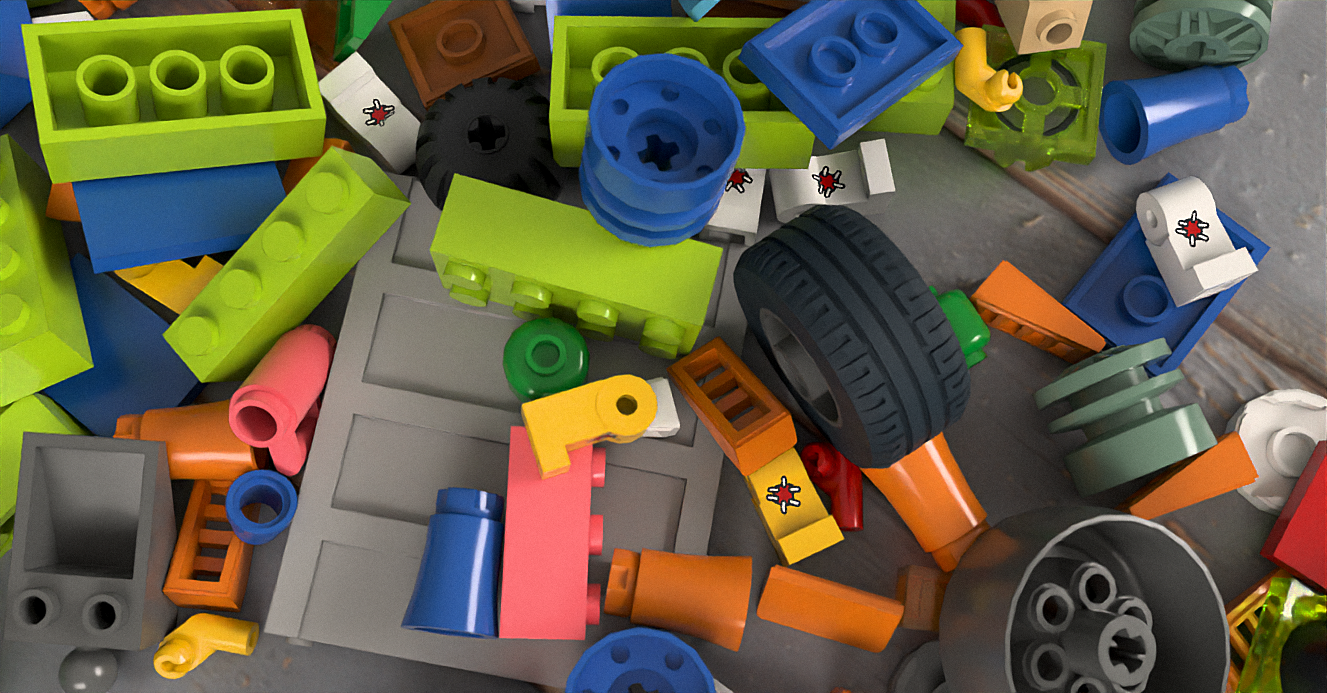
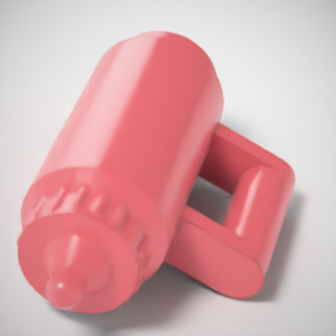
M314 324L297 326L294 330L280 336L234 393L229 404V424L234 434L251 446L268 447L275 468L286 476L296 475L309 456L322 405L319 395L327 385L337 347V342L333 335L323 327Z

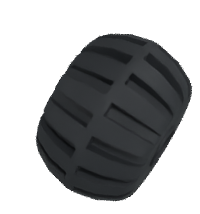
M491 77L472 79V86L464 88L463 84L460 83L445 92L446 99H437L427 111L425 121L419 127L416 140V167L419 180L427 196L441 211L443 210L454 173L556 201L561 194L568 178L570 167H560L553 159L549 125L550 102L534 88L524 86L520 81L504 77L498 78L497 82H493Z

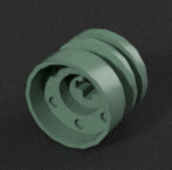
M1135 0L1133 8L1134 20L1131 22L1129 35L1130 49L1141 61L1160 70L1175 73L1202 65L1211 67L1216 65H1222L1223 67L1235 65L1239 69L1255 62L1268 49L1273 0Z
M1165 338L1143 344L1120 345L1098 353L1066 368L1048 386L1032 394L1039 410H1045L1068 401L1072 407L1073 412L1046 425L1050 434H1062L1082 429L1088 440L1062 458L1081 499L1168 466L1218 444L1198 403L1182 404L1164 409L1159 396L1175 387L1185 378L1179 368L1149 379L1145 368L1172 354Z

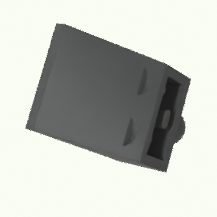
M23 432L2 641L76 646V649L72 650L63 659L58 672L59 683L65 693H106L115 683L118 674L117 660L108 649L141 651L164 641L165 636L176 628L178 606L162 592L178 539L166 441ZM111 608L115 609L116 618L102 616V611Z

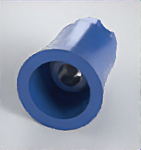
M1202 65L1176 73L1149 78L1110 81L1103 87L1098 99L1097 119L1099 130L1111 155L1122 164L1134 165L1163 149L1197 136L1218 131L1225 124L1239 121L1246 114L1249 107L1247 98L1248 83L1243 73L1235 65L1227 67L1222 65L1213 67Z
M448 487V489H439L435 514L430 515L425 547L415 586L400 627L455 637L499 639L498 584L500 556L505 525L501 523L505 504L504 497L469 488Z

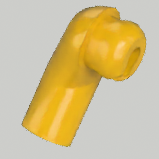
M968 27L957 31L954 37L964 46L954 59L956 88L987 112H1004L1010 109L1012 104L1019 100L1023 92L1020 77L1015 72L1008 75V71L1005 69L997 72L987 65L985 30Z
M197 613L167 634L164 641L160 642L159 648L153 657L154 668L162 677L178 679L183 677L188 671L196 668L217 650L250 656L258 641L259 624L209 613Z

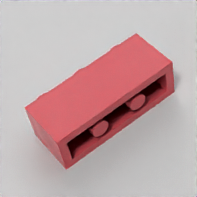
M511 426L499 638L585 640L586 625H599L600 583H587L588 555H602L603 515L590 514L591 487L604 488L605 447H593V444L567 452L571 463L569 471L542 480L525 426Z

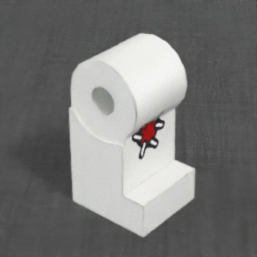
M354 52L318 82L322 100L329 111L392 173L401 175L416 162V140L421 123L401 104L400 99L376 76L372 67L357 52Z
M885 138L862 142L857 150L818 157L811 156L808 169H770L769 171L777 219L782 223H787L799 217V215L815 205H843L859 212L863 216L885 213L895 193Z
M733 169L731 177L726 183L725 192L720 199L718 209L699 233L700 239L725 244L730 242L747 246L755 244L766 169Z
M1190 176L1139 195L1136 203L1137 218L1147 239L1145 242L1176 307L1227 290L1258 271L1246 247L1238 250L1234 248L1216 214V206L1212 194L1200 179Z

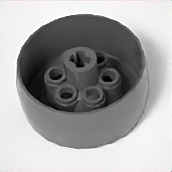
M1053 506L1033 509L1004 518L983 532L960 558L946 587L939 618V654L947 687L951 693H1076L1082 684H1086V688L1079 693L1226 692L1231 664L1229 625L1222 597L1206 565L1184 540L1161 524L1115 509L1095 506ZM1086 582L1097 596L1092 601L1088 599L1085 593ZM1053 596L1057 602V613L1055 618L1050 623H1047L1043 617L1042 608L1045 600ZM1048 651L1052 657L1051 671L1041 678L1038 673L1037 662L1039 656L1043 652Z

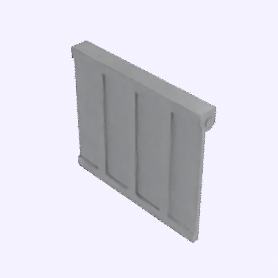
M384 172L412 204L358 261L264 633L285 636V642L312 647L315 641L566 689L568 676L583 653L610 633L643 627L669 632L691 646V636L660 628L631 624L630 616L625 618L603 613L614 548L632 550L640 555L642 548L671 553L707 555L724 458V451L669 378L666 371L667 367L687 355L677 353L675 359L652 356L638 348L640 342L614 335V339L611 342L598 341L583 336L590 353L589 373L586 384L627 374L640 377L644 381L659 377L668 378L680 429L675 435L667 437H640L631 443L623 444L604 440L593 444V447L606 448L604 488L591 487L590 514L603 515L602 555H588L587 583H600L599 625H586L585 640L475 639L432 634L400 627L415 586L425 547L430 515L435 514L439 489H448V487L469 488L504 497L505 504L501 523L503 525L506 524L511 426L525 425L521 415V406L524 403L509 389L502 361L504 346L511 333L526 322V320L515 316L512 313L513 307L488 300L486 307H476L459 302L449 296L450 289L443 288L430 253V247L442 211L429 199L419 178ZM690 237L689 239L723 248L704 324L690 353L720 336L741 359L747 320L735 291L733 272L743 251L751 246L732 242L725 244ZM721 366L697 381L696 384L700 387L724 372L725 369ZM736 386L731 390L727 391L726 393H724L723 395H721L720 397L713 400L712 403H716L723 397L735 391ZM504 529V536H503L501 556H500L499 584H498V631H499V635H500V616H501V598H502V579H503V561H504L505 529ZM641 682L630 686L632 693H659L658 690L646 692Z

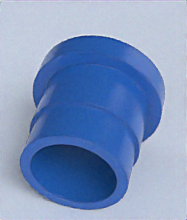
M271 470L250 471L241 475L230 486L225 502L226 516L232 525L233 532L241 541L251 545H262L272 541L289 526L296 512L297 495L291 482L283 475ZM252 503H263L270 506L276 512L277 517L270 522L255 523L248 520L241 510Z

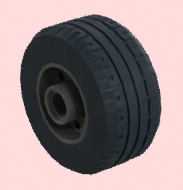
M815 205L743 251L733 272V282L738 301L753 334L773 369L806 416L837 451L850 462L863 469L889 468L904 458V456L911 454L924 443L939 435L942 430L947 429L960 420L971 394V384L966 359L956 334L939 302L918 271L901 250L874 223L859 212L843 205Z

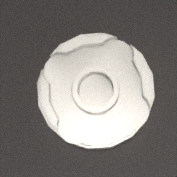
M1301 389L1273 390L1242 404L1228 421L1225 434L1236 431L1240 435L1259 476L1255 478L1256 482L1237 488V491L1259 510L1276 516L1280 515L1319 441L1327 440V400L1324 397Z

